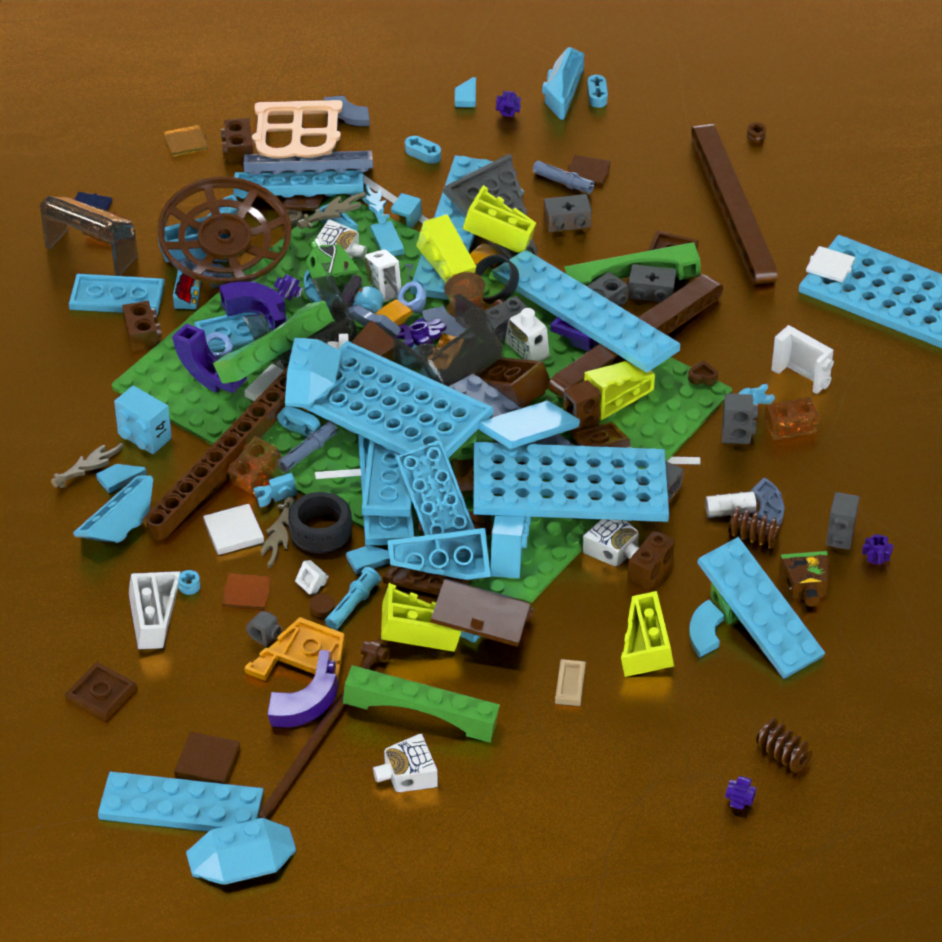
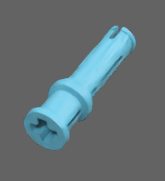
M365 567L361 571V576L358 580L350 584L348 594L325 619V624L330 629L337 630L361 600L367 599L372 588L380 584L381 577L378 572L370 567Z

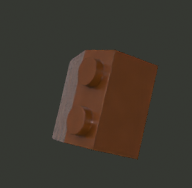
M496 357L486 365L485 369L478 376L521 408L530 406L534 399L544 395L550 382L543 361Z

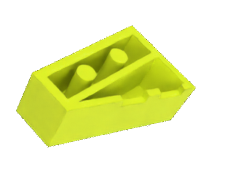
M483 185L468 209L463 230L514 252L521 253L527 249L531 241L536 222L518 209L514 208L512 210L504 204V199L500 196L495 198L488 193V188Z
M448 214L424 221L416 247L448 286L472 280L476 265Z
M629 361L585 372L584 381L589 380L601 392V415L599 419L602 421L653 391L655 373L651 370L646 373Z
M389 583L382 602L381 639L455 652L462 631L430 622L436 602H432V604L417 599V594L412 592L410 595L396 590V586Z
M657 591L632 596L628 617V630L625 634L624 652H622L621 656L625 677L674 666Z

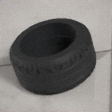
M329 492L309 493L296 500L290 508L288 514L289 534L295 545L302 550L316 554L329 553L339 549L348 542L352 533V513L347 502L340 496ZM315 517H329L337 521L334 525L321 529L304 525L307 520Z

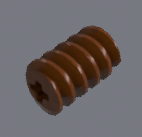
M737 506L731 516L728 533L731 531L734 537L741 534V539L743 540L750 536V542L752 543L759 539V544L762 546L768 542V547L773 549L778 542L782 523L777 526V518H773L768 523V515H764L761 520H758V512L749 517V509H746L742 515L740 514V507Z
M773 718L762 727L756 737V743L760 748L766 749L769 755H774L777 761H782L784 766L790 767L792 772L797 773L812 758V751H807L809 743L805 741L799 745L801 737L795 736L792 739L794 732L792 730L785 732L786 726L784 724H780L777 727L778 720Z

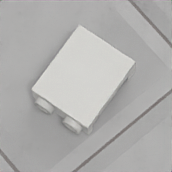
M788 325L775 337L771 370L780 374L786 367L813 381L812 392L818 394L822 389H826L831 382L830 374L834 363L832 360L833 349Z

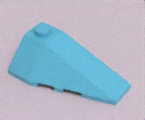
M485 528L388 540L390 565L463 580L491 577Z

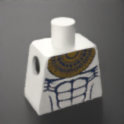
M332 220L327 221L316 238L323 239L325 245H341L351 259L353 257L365 259L367 254V247L359 245V233Z
M387 250L367 254L365 256L367 280L370 286L378 289L383 294L384 302L398 298V293L401 289L399 261Z
M525 308L521 313L511 317L508 321L505 342L524 360L542 361L549 357L547 328L535 317V311L531 308Z
M602 519L583 536V553L610 565L619 566L625 559H630L639 549V533L625 520Z
M422 734L386 748L384 750L385 764L373 767L376 782L391 779L397 792L438 787L437 768Z

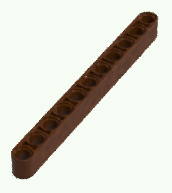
M715 125L693 126L691 134L694 146L752 283L758 285L776 282L777 270Z
M703 274L640 316L639 319L667 335L718 300L723 292V285ZM599 344L556 373L551 378L548 389L564 400V389L583 382L585 372L627 360Z
M288 367L147 513L146 523L151 539L156 541L166 539L278 420L277 415L285 407Z

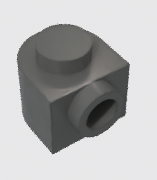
M261 611L246 625V630L253 640L267 647L281 634L282 627L278 625L277 617L269 612Z

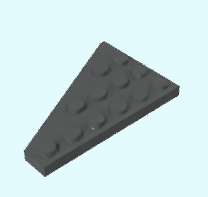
M510 154L444 186L443 193L465 217L483 185L488 188V193L495 198L500 196L504 199V204L512 210L516 208L527 216V210L522 201V191L516 179L517 173L513 168L512 156ZM531 238L526 250L537 256L538 250L534 245L533 238ZM487 240L500 255L507 257L509 260L519 254Z

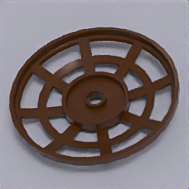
M212 177L195 181L181 188L166 202L158 221V238L160 247L170 263L193 279L216 285L250 282L266 275L283 260L291 241V222L282 202L261 185L235 177ZM213 188L240 189L247 191L248 194L243 202L230 199L216 200ZM200 191L205 192L207 202L196 206L187 214L176 208L187 197ZM258 196L264 199L274 208L280 218L267 222L264 216L252 207L255 198ZM218 207H232L239 210L234 215L220 213ZM210 209L211 216L202 223L193 219L199 213ZM170 214L182 221L178 230L179 242L165 241V226ZM246 214L252 215L260 223V226L250 228L244 220ZM283 225L284 243L281 252L268 251L271 243V230ZM187 226L198 231V240L185 241ZM264 233L262 249L250 245L251 237ZM222 234H227L230 237L227 239H222L219 236ZM201 248L207 256L201 262L191 254L189 249ZM169 250H182L187 259L197 267L193 271L184 267L171 255ZM245 252L256 256L244 265H240L237 260ZM263 258L274 260L267 267L256 273L246 276L243 273L244 270L253 267ZM215 259L228 260L231 268H219L210 265ZM206 270L215 273H234L236 278H215L202 274Z

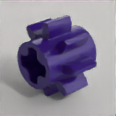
M503 91L502 96L497 95L496 110L500 111L502 116L513 117L515 111L520 112L521 97H517L515 92Z
M285 274L283 279L278 277L273 286L278 289L277 293L281 297L292 301L293 296L299 298L303 288L298 286L300 280Z
M875 534L871 538H866L862 554L867 555L868 562L881 564L885 560L890 561L893 544H888V537Z
M740 776L737 781L730 780L725 798L731 800V807L742 810L745 805H752L757 790L756 787L750 786L752 779Z

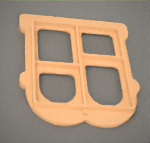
M342 101L258 102L255 104V114L258 115L257 133L252 135V142L256 143V149L260 156L270 158H289L293 156L313 158L330 155L336 146V141L341 139V134L337 131L338 113L342 112ZM328 114V126L326 128L304 129L302 128V115ZM268 115H294L293 122L289 124L267 123ZM293 131L291 144L283 148L269 147L266 145V132ZM301 136H327L326 143L319 147H307L300 142Z

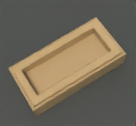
M561 659L555 704L580 706L586 662Z

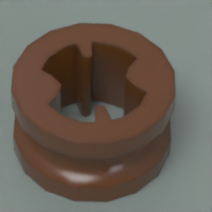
M759 122L749 124L747 129L749 140L759 142L765 139V125Z

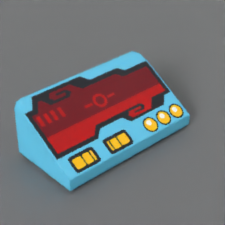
M179 270L173 294L174 308L196 309L201 281L193 279Z

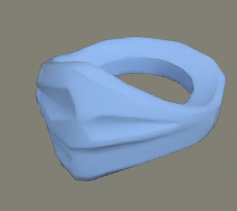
M418 282L406 283L398 293V301L410 308L413 313H421L426 304V291ZM410 287H416V298L411 302L405 301L404 293Z
M214 332L206 336L207 345L214 339H220L225 342L226 349L224 352L213 353L218 360L232 352V343L224 333Z

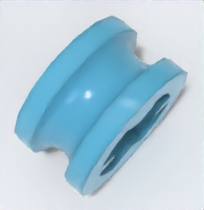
M192 570L180 573L178 584L180 592L191 595L199 591L200 577L198 573Z

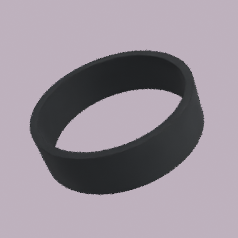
M503 255L487 256L476 265L473 279L470 280L471 291L482 302L492 305L499 299L506 301L518 286V269ZM496 263H509L511 273L504 289L491 297L480 296L478 285L485 270Z

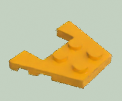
M299 617L277 637V641L272 646L262 650L259 653L260 656L253 663L249 662L245 666V673L266 681L276 662L281 661L316 674L319 651L328 650L332 660L336 662L335 674L337 680H339L345 635L339 631Z

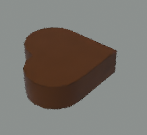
M703 360L689 369L688 381L694 385L702 383L708 386L714 385L718 381V372Z

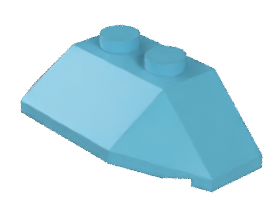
M570 47L556 60L553 69H549L547 82H544L542 94H545V104L562 120L566 116L584 70V53Z
M295 338L287 370L285 406L309 408L314 404V401L333 389L337 379L341 351L318 339Z
M136 476L126 487L74 531L75 537L115 543L124 540L127 537V533L132 528L139 526L143 522L142 519L150 511L153 487L152 476Z
M259 818L210 830L186 852V856L193 877H201L208 881L225 885L277 872L288 858L296 852V847L289 827Z

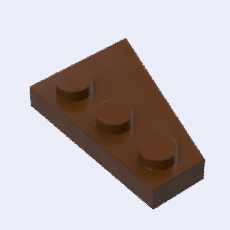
M392 566L383 576V583L385 584L391 583L395 586L437 595L440 594L444 579L471 585V580Z

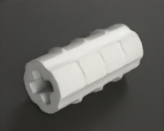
M753 491L705 497V508L708 518L732 516L737 506L740 507V514H743L746 509H749V513L756 512V499Z

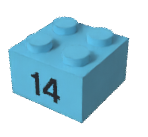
M135 386L130 387L114 401L118 434L123 439H128L139 448L145 449L152 454L172 439L169 408L165 403Z

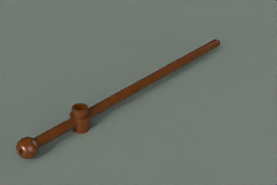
M380 636L377 642H364L361 648V655L366 658L359 667L369 670L374 662L385 663L390 655V649L385 647L389 641L382 640ZM344 690L258 813V819H267L335 721L345 706L343 703Z

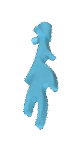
M366 184L365 191L367 195L362 200L376 214L378 222L383 224L386 222V219H389V214H384L383 212L386 200L381 201V190L373 193L369 188L370 184Z

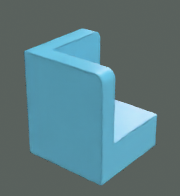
M401 193L391 207V212L406 217V226L413 228L422 215L421 199Z

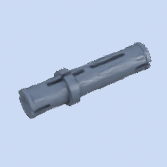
M539 160L533 166L534 174L567 185L569 189L575 188L587 194H590L594 189V181L582 178L578 173L566 172Z
M328 421L319 430L309 433L308 438L277 460L279 468L287 473L314 450L321 449L327 440L338 433L335 424Z

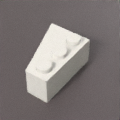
M180 572L131 574L129 599L138 649L163 648L178 591Z

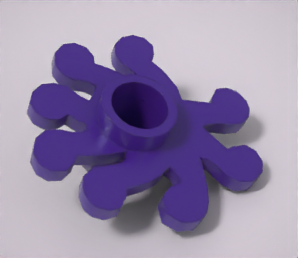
M420 318L410 327L407 324L399 325L401 331L397 336L391 337L395 341L404 339L403 347L406 349L412 348L415 343L419 348L427 350L432 346L434 339H438L441 333L447 329L445 323H441L440 319H434L426 323L424 318Z

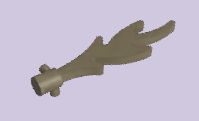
M363 192L351 196L342 203H340L341 197H337L327 205L325 212L322 213L321 208H318L316 213L309 218L308 214H305L304 219L297 221V226L299 229L307 226L311 229L313 227L311 223L324 219L340 218V213L360 208V202L351 203L365 198L366 193Z
M120 443L115 448L104 452L106 450L105 445H102L93 451L86 460L81 456L77 463L64 474L59 475L55 473L54 478L51 479L52 485L64 488L66 480L85 475V470H93L108 465L109 459L107 458L121 451L123 444Z
M286 497L284 504H278V508L283 509V512L278 520L266 530L267 535L270 536L261 549V555L264 556L268 549H273L271 559L267 563L268 568L273 566L277 558L278 545L282 543L284 549L288 548V533L283 525L286 524L289 527L288 514L295 502L292 497Z

